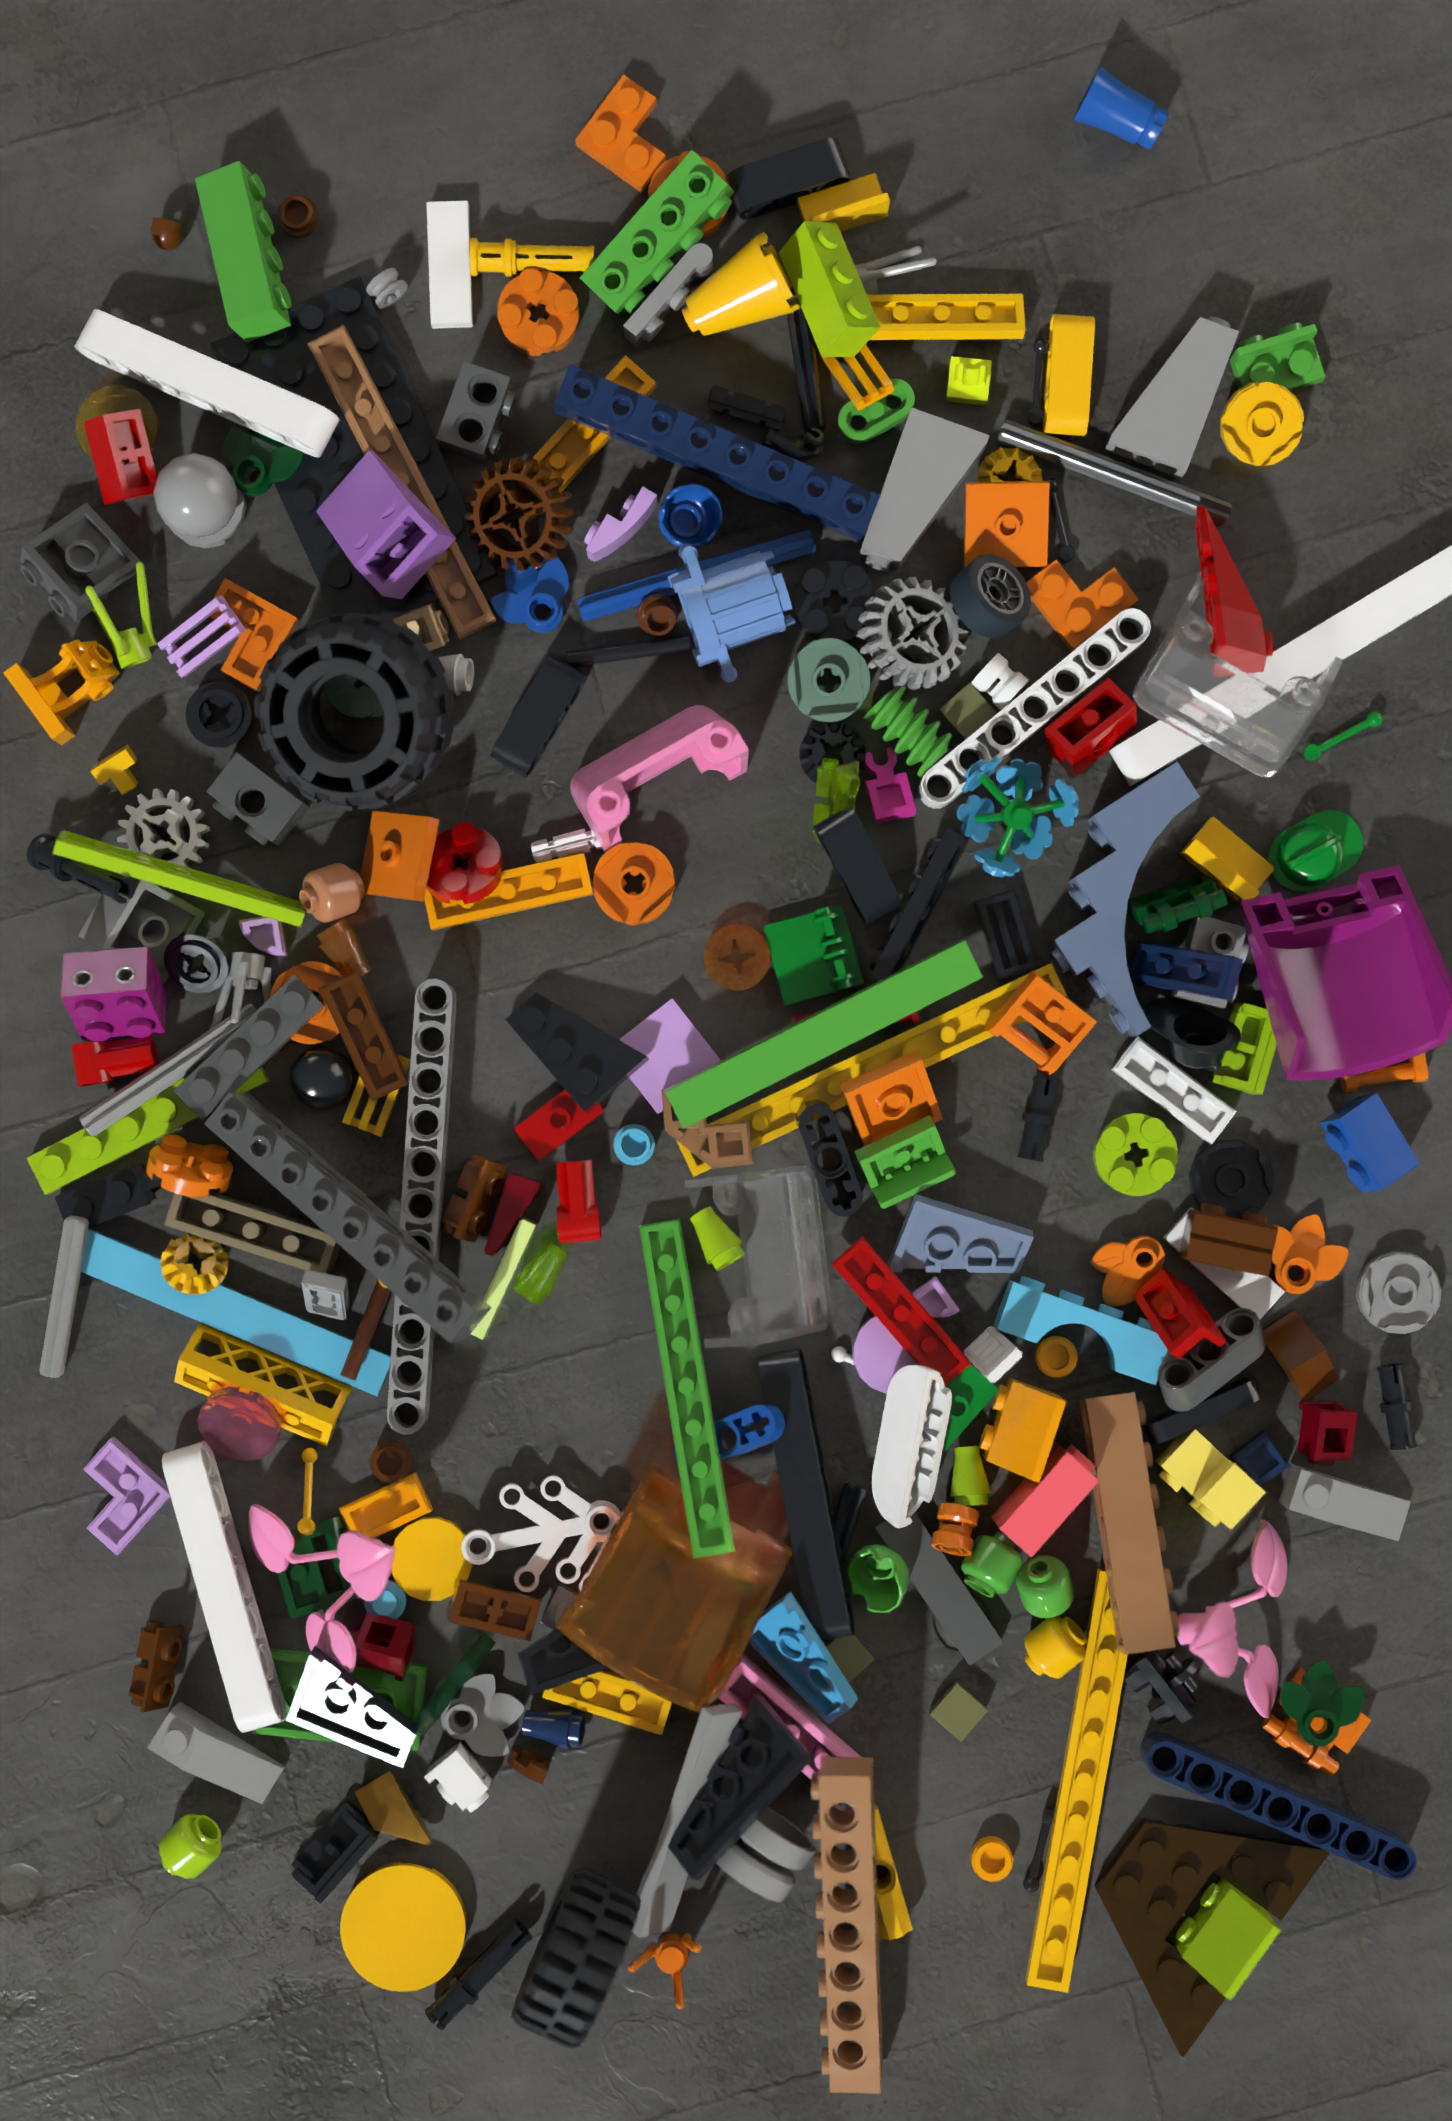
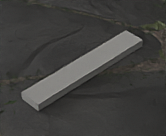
M733 1703L704 1707L701 1710L640 1896L641 1906L632 1931L638 1938L670 1931L688 1874L672 1854L668 1845L694 1799L701 1797L709 1783L707 1776L714 1764L720 1763L731 1744L728 1740L735 1727L738 1726L742 1710Z

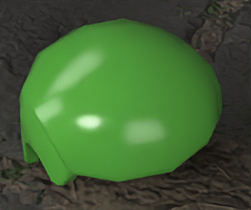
M879 1544L864 1546L855 1552L850 1559L846 1571L851 1585V1594L864 1597L867 1601V1609L871 1612L889 1613L899 1607L910 1582L909 1569L902 1557L888 1547Z

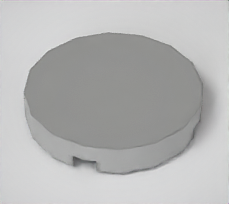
M1391 1251L1377 1255L1364 1266L1357 1279L1356 1298L1361 1313L1370 1324L1388 1333L1407 1334L1423 1328L1428 1324L1427 1322L1432 1316L1436 1314L1440 1306L1442 1289L1437 1273L1425 1260L1413 1253Z

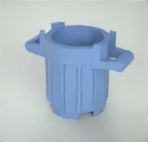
M688 543L683 544L678 552L684 561L686 570L669 575L668 581L670 587H673L675 593H678L685 619L696 648L691 649L694 659L699 667L717 662L719 676L725 682H733L737 678V671L731 664L728 650L783 632L787 626L795 624V620L791 615L785 617L783 615L784 611L793 608L782 573L777 574L773 566L768 568L765 563L775 559L771 550L764 553L757 551L701 571L697 560L698 552L696 548Z

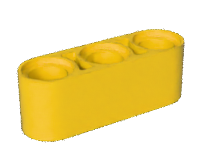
M1052 314L1049 330L1043 432L1046 434L1086 436L1090 410L1095 318L1092 316Z

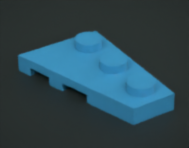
M791 1592L749 1622L740 1633L828 1724L849 1711L858 1700L855 1692Z

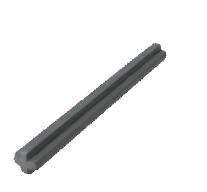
M1005 420L1000 429L998 442L1012 448L1018 447L1021 451L1192 516H1196L1197 506H1205L1213 523L1216 525L1224 526L1232 512L1231 503L1011 420Z

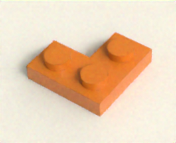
M623 74L575 139L576 146L641 193L651 182L655 171L666 161V155L636 134L657 105V98Z
M1057 559L1026 582L1030 590L1031 600L1071 652L1116 615L1126 609H1130L1139 601L1138 597L1115 568L1111 569L1082 592Z
M224 578L214 598L223 596L246 631L237 639L221 671L260 692L262 679L259 677L266 662L278 650L277 646L294 632L299 619ZM218 609L209 618L215 620L222 615V612ZM229 622L223 625L229 629L232 628Z

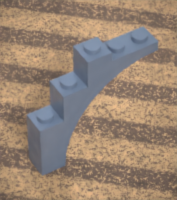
M1175 762L1088 820L1092 826L1088 829L1091 839L1100 850L1106 848L1110 855L1069 881L1073 887L1069 891L1072 900L1080 911L1083 912L1087 909L1091 916L1050 942L1054 948L1050 952V956L1062 973L1069 971L1072 977L1087 969L1091 976L1086 978L1091 990L1097 998H1106L1113 1009L1109 1013L1112 1022L1121 1034L1128 1032L1130 1037L1138 1036L1149 1029L1151 1025L1136 998L1127 968L1124 931L1128 899L1137 871L1153 841L1178 813L1200 797L1178 762Z

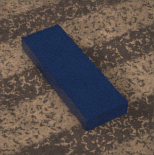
M1137 941L1129 974L1134 984L1232 1001L1243 959L1230 955Z

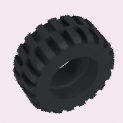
M579 1868L572 1871L547 1921L516 1997L511 2016L518 2026L569 2049L581 2046L603 2006L636 1924L641 1899L635 1890L587 1868Z

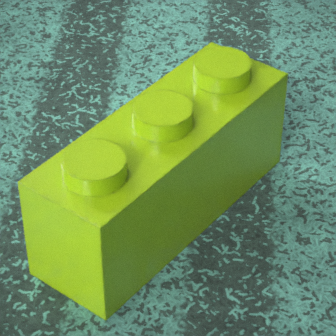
M804 221L779 251V255L821 357H854L879 330V322L837 223Z

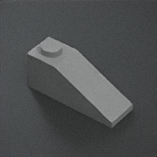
M1290 1463L1278 1503L1289 1510L1320 1520L1399 1541L1411 1501Z
M181 1701L168 1713L147 1747L183 1771L260 1804H263L285 1768L281 1763Z

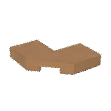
M661 1089L665 1131L712 1169L754 1164L749 1121L708 1125L706 1117L683 1129L664 1089Z

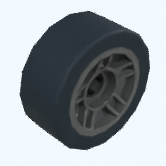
M992 554L979 555L953 577L950 586L953 607L963 623L976 634L991 639L1003 637L1029 615L1031 608L1030 590L1024 577L1016 567L1004 558Z

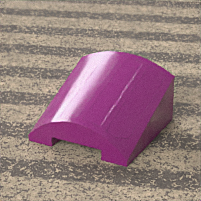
M1400 865L1362 873L1359 875L1356 884L1284 900L1281 892L1240 901L1239 908L1286 1080H1324L1356 1075L1396 1064L1446 1043L1452 1029V980Z

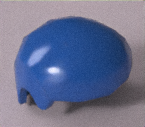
M697 483L685 484L673 489L665 496L657 515L661 534L671 545L677 547L686 543L691 544L694 548L704 546L712 540L723 522L720 499L709 487Z

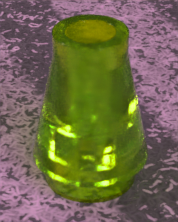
M547 1242L544 1248L514 1277L517 1281L512 1289L540 1307L544 1299H550L568 1254L552 1243Z

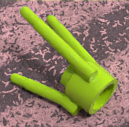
M140 561L136 563L143 634H139L136 627L118 633L94 588L87 586L85 589L94 607L93 612L112 644L121 669L129 668L152 659L149 648L157 645L152 632L144 563Z

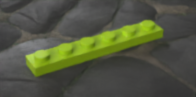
M263 1067L236 1092L249 1093L270 1082ZM188 1076L178 1080L98 1135L91 1136L84 1128L27 1157L26 1159L44 1194L49 1195L198 1119L199 1117L173 1091Z

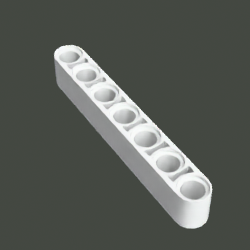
M97 309L92 311L74 346L81 354L101 365L314 457H321L339 422V418L333 412L313 401Z
M1135 608L1126 609L1116 615L930 768L921 779L918 787L921 801L926 806L934 809L943 808L963 793L961 789L967 780L965 777L967 770L961 766L959 761L960 754L973 752L980 760L983 759L985 762L991 761L995 757H999L1002 761L1136 651L1149 636L1151 624L1148 616L1143 611ZM1131 622L1136 625L1139 631L1138 638L1129 640L1122 636L1119 628L1120 623ZM1090 648L1102 649L1107 656V664L1104 666L1092 664L1088 659V650ZM1064 673L1070 675L1075 681V690L1072 692L1061 691L1056 685L1055 678L1057 675ZM1027 700L1040 702L1044 708L1043 717L1034 719L1026 715L1023 708L1024 702ZM996 726L1007 727L1012 733V742L1008 745L997 744L992 738V728ZM932 778H941L946 781L949 786L948 795L942 798L932 796L927 789L928 781Z
M206 1441L166 1452L162 1457L164 1476L235 1723L238 1729L245 1733L283 1722L286 1719L284 1696L213 1451Z

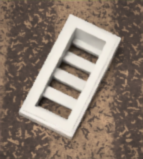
M993 1326L988 1327L964 1350V1355L991 1383H995L1022 1357L1021 1351Z

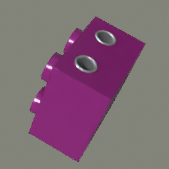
M148 946L63 954L61 998L82 1040L99 1042L115 1037L132 1036L144 1038L151 1034L165 1033L167 991Z

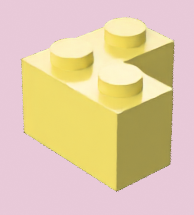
M1196 1429L1177 1436L1155 1460L1163 1468L1158 1476L1174 1491L1178 1492L1183 1487L1194 1498L1189 1505L1214 1527L1221 1522L1232 1530L1266 1493Z

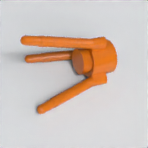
M668 1933L663 1935L657 1943H648L647 1949L628 1965V1970L634 1972L651 1957H655L657 1966L662 1971L672 1974L676 2007L682 2009L684 2007L682 1970L687 1965L689 1949L697 1953L701 1950V1946L692 1940L690 1933H684L682 1936L677 1933Z

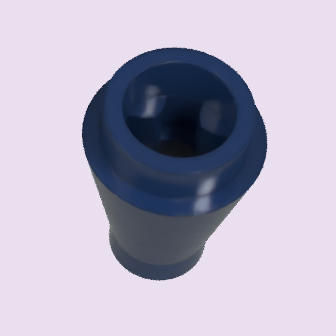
M576 1708L540 1711L526 1710L523 1717L522 1734L570 1750L572 1746L581 1747L585 1735L586 1715L585 1713L577 1712Z

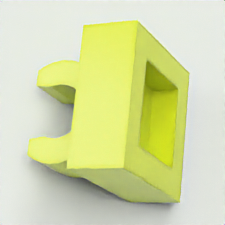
M951 356L946 402L987 405L992 360Z

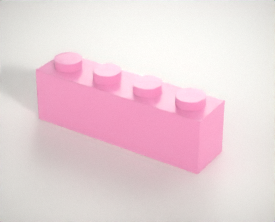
M742 1651L714 1682V1694L725 1704L733 1703L741 1709V1718L743 1720L750 1711L747 1706L754 1694L765 1697L813 1758L802 1770L810 1779H812V1773H819L822 1757H861Z

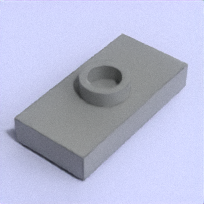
M305 1269L302 1289L306 1311L325 1317L347 1320L350 1310L347 1278Z

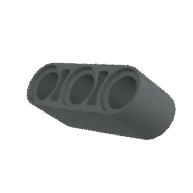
M1247 1308L1233 1309L1215 1322L1227 1340L1221 1347L1203 1337L1180 1359L1172 1355L1159 1366L1157 1372L1164 1401L1169 1408L1182 1412L1196 1407L1263 1354L1265 1349L1264 1337L1259 1317L1254 1311Z

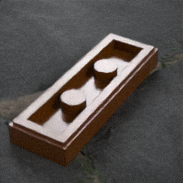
M358 970L319 987L371 1100L374 1101L408 1085L409 1079Z

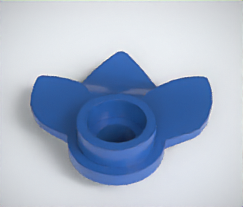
M558 558L547 561L539 572L532 566H529V569L523 572H519L515 565L511 569L506 570L505 584L507 592H502L491 598L492 606L498 616L509 623H525L531 630L538 633H548L555 630L563 619L561 601L569 589V579L563 563ZM542 606L548 607L551 611L550 616L544 620L538 619L535 616L536 610Z

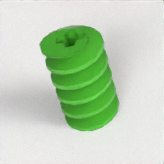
M904 685L889 691L870 709L864 718L876 715L871 725L873 730L887 726L883 736L885 742L899 738L894 751L897 754H901L910 750L906 760L908 766L922 762L917 773L921 778L950 751L947 746L952 734L949 732L939 737L936 736L941 723L938 720L928 725L924 723L929 713L927 708L917 713L913 712L918 699L914 696L903 701L901 697L906 689Z

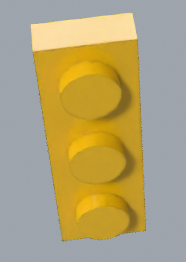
M602 1670L545 1690L542 1698L662 1735L675 1692L608 1670Z

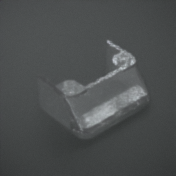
M1197 577L1171 615L1134 686V700L1145 712L1261 777L1273 776L1286 763L1320 710L1343 660L1336 656L1316 681L1304 676L1292 677L1285 683L1281 692L1208 651L1214 636L1212 627L1206 619L1190 610L1205 582Z
M806 1165L685 1180V1188L713 1186V1200L718 1210L727 1216L738 1215L740 1239L743 1242L741 1247L745 1253L743 1255L747 1297L736 1299L731 1305L728 1313L730 1334L705 1339V1348L756 1346L827 1329L832 1319V1302L817 1180L813 1171Z

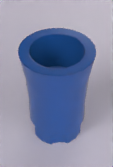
M1099 66L1078 106L1073 121L1098 128L1133 145L1137 142L1150 150L1158 138L1169 112L1159 106H1155L1156 101L1138 93Z

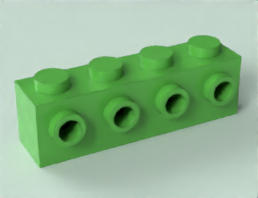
M691 150L582 274L580 279L621 317L624 318L627 313L630 315L634 314L648 296L645 293L656 281L660 283L675 266L673 261L683 250L687 252L693 245L698 244L704 234L701 230L710 219L717 220L727 211L732 203L730 197L734 193L733 189Z
M240 161L195 178L228 326L246 342L291 326L288 308H291L292 303L286 287L281 283L279 272L283 270V264L279 253L272 245L270 235L274 234V226L269 214L263 207L262 199L266 197V192L260 177L256 173L251 174Z

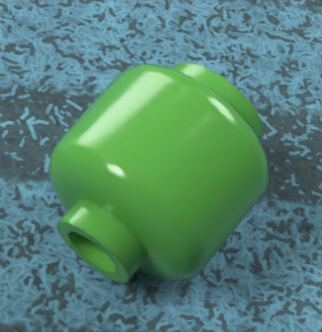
M995 1532L993 1537L989 1535L977 1536L974 1540L972 1555L965 1556L961 1565V1569L966 1575L964 1582L979 1593L993 1598L995 1593H1007L1023 1565V1558L1015 1550L1017 1544L1007 1535L1000 1532Z
M1050 1555L1033 1557L1023 1563L1017 1573L1016 1586L1024 1608L1031 1615L1039 1618H1053L1064 1613L1074 1600L1072 1580L1065 1563L1057 1557Z

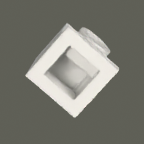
M461 1740L430 1765L424 1776L429 1784L434 1779H437L439 1782L437 1788L443 1798L451 1805L456 1802L462 1811L467 1808L470 1813L473 1812L489 1797L486 1791L490 1787L492 1778Z

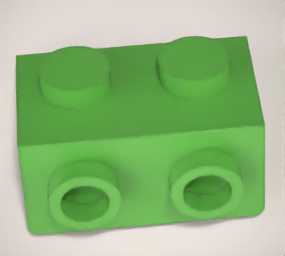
M930 1115L854 1151L866 1180L882 1209L888 1208L956 1174L954 1165L945 1151Z

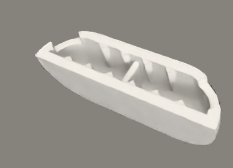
M908 1365L901 1368L890 1381L872 1470V1492L876 1506L884 1519L898 1529L911 1524L913 1521L910 1516L917 1511L923 1500L929 1503L933 1497L952 1403L951 1389L945 1387L940 1373L921 1365Z

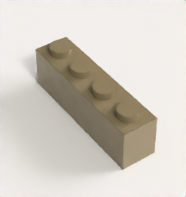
M209 1190L208 1197H190L174 1193L164 1224L303 1270L307 1269L325 1274L333 1273L341 1248L334 1239L315 1223L228 1195L219 1194L212 1190Z

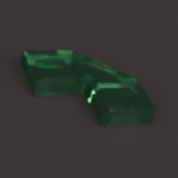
M484 1634L478 1637L414 1720L419 1725L417 1731L419 1734L425 1735L440 1718L459 1689L476 1672L496 1643L489 1636Z

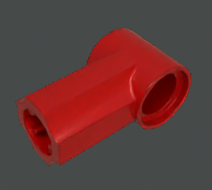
M153 1035L108 1042V1040L99 1042L88 1041L71 1045L78 1087L115 1081V1077L146 1073L156 1066L159 1061Z
M592 1160L556 1163L560 1205L557 1207L559 1243L601 1241L599 1204L595 1202Z

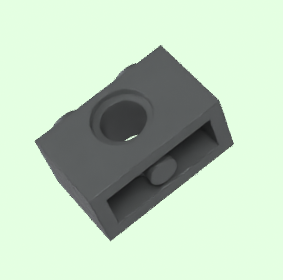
M237 752L206 791L216 799L212 804L213 808L231 821L236 815L249 824L245 832L263 846L269 840L280 846L309 809L302 801ZM254 793H263L265 797L263 809L257 813H249L246 808L248 798Z

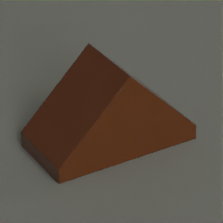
M1291 1310L1262 1329L1266 1346L1301 1400H1309L1339 1381L1326 1348L1294 1310Z

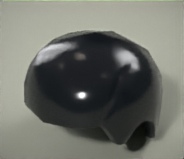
M322 1046L313 1047L299 1054L291 1066L290 1086L296 1097L303 1104L314 1109L329 1110L345 1103L354 1089V1070L348 1058L342 1053Z

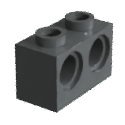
M463 361L436 437L441 450L487 465L491 454L495 456L498 454L504 432L499 430L504 415L508 417L512 415L517 400V393L513 392L514 388L511 377ZM491 388L497 392L496 397L489 403L478 402L475 397L481 389ZM476 426L483 430L482 436L475 442H467L461 438L464 430L468 427Z

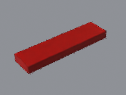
M863 1236L830 1263L917 1365L926 1366L938 1371L944 1380L945 1386L971 1364V1361Z

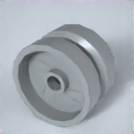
M768 1807L719 1859L717 1864L727 1874L751 1891L779 1903L786 1900L796 1884L791 1869H805L816 1852V1846L797 1826Z

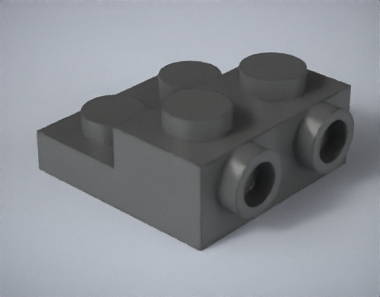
M86 502L22 546V565L20 570L31 585L36 587L41 583L51 594L48 596V600L56 613L62 617L69 614L77 622L94 610L85 590L87 586H92L101 602L104 603L108 600L110 591L137 573L136 563L140 560Z

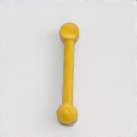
M306 1448L301 1455L303 1462H305L303 1518L298 1522L297 1528L300 1533L307 1536L311 1535L316 1528L314 1521L311 1520L313 1463L318 1457L317 1451L314 1448Z

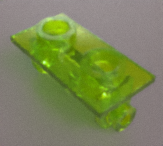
M822 759V766L817 767L815 795L828 798V804L822 802L815 803L813 826L848 805L855 810L856 795L860 787L858 776L859 761L839 765V760ZM812 827V833L815 834V841L820 842Z

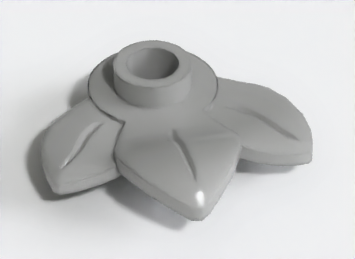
M492 1673L475 1675L467 1680L461 1690L460 1697L450 1700L444 1707L441 1723L449 1736L459 1740H466L474 1753L481 1756L498 1757L509 1753V1744L503 1729L513 1724L521 1716L525 1707L512 1694L495 1692L496 1679ZM458 1711L468 1712L470 1721L466 1724L457 1722L455 1714Z

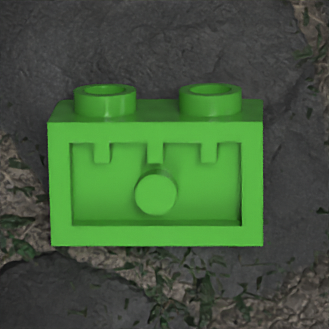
M1294 323L1280 329L1277 332V336L1263 340L1262 335H1256L1241 341L1238 344L1239 348L1236 349L1229 360L1238 389L1249 383L1267 381L1285 386L1292 392L1322 382L1326 376L1313 340L1318 333L1316 325L1312 324L1302 327V323Z

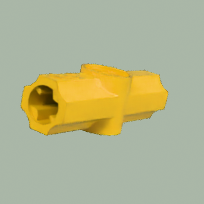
M875 1805L876 1864L889 1869L885 1877L877 1879L879 1940H893L903 1937L907 1932L912 1931L913 1927L879 1809Z

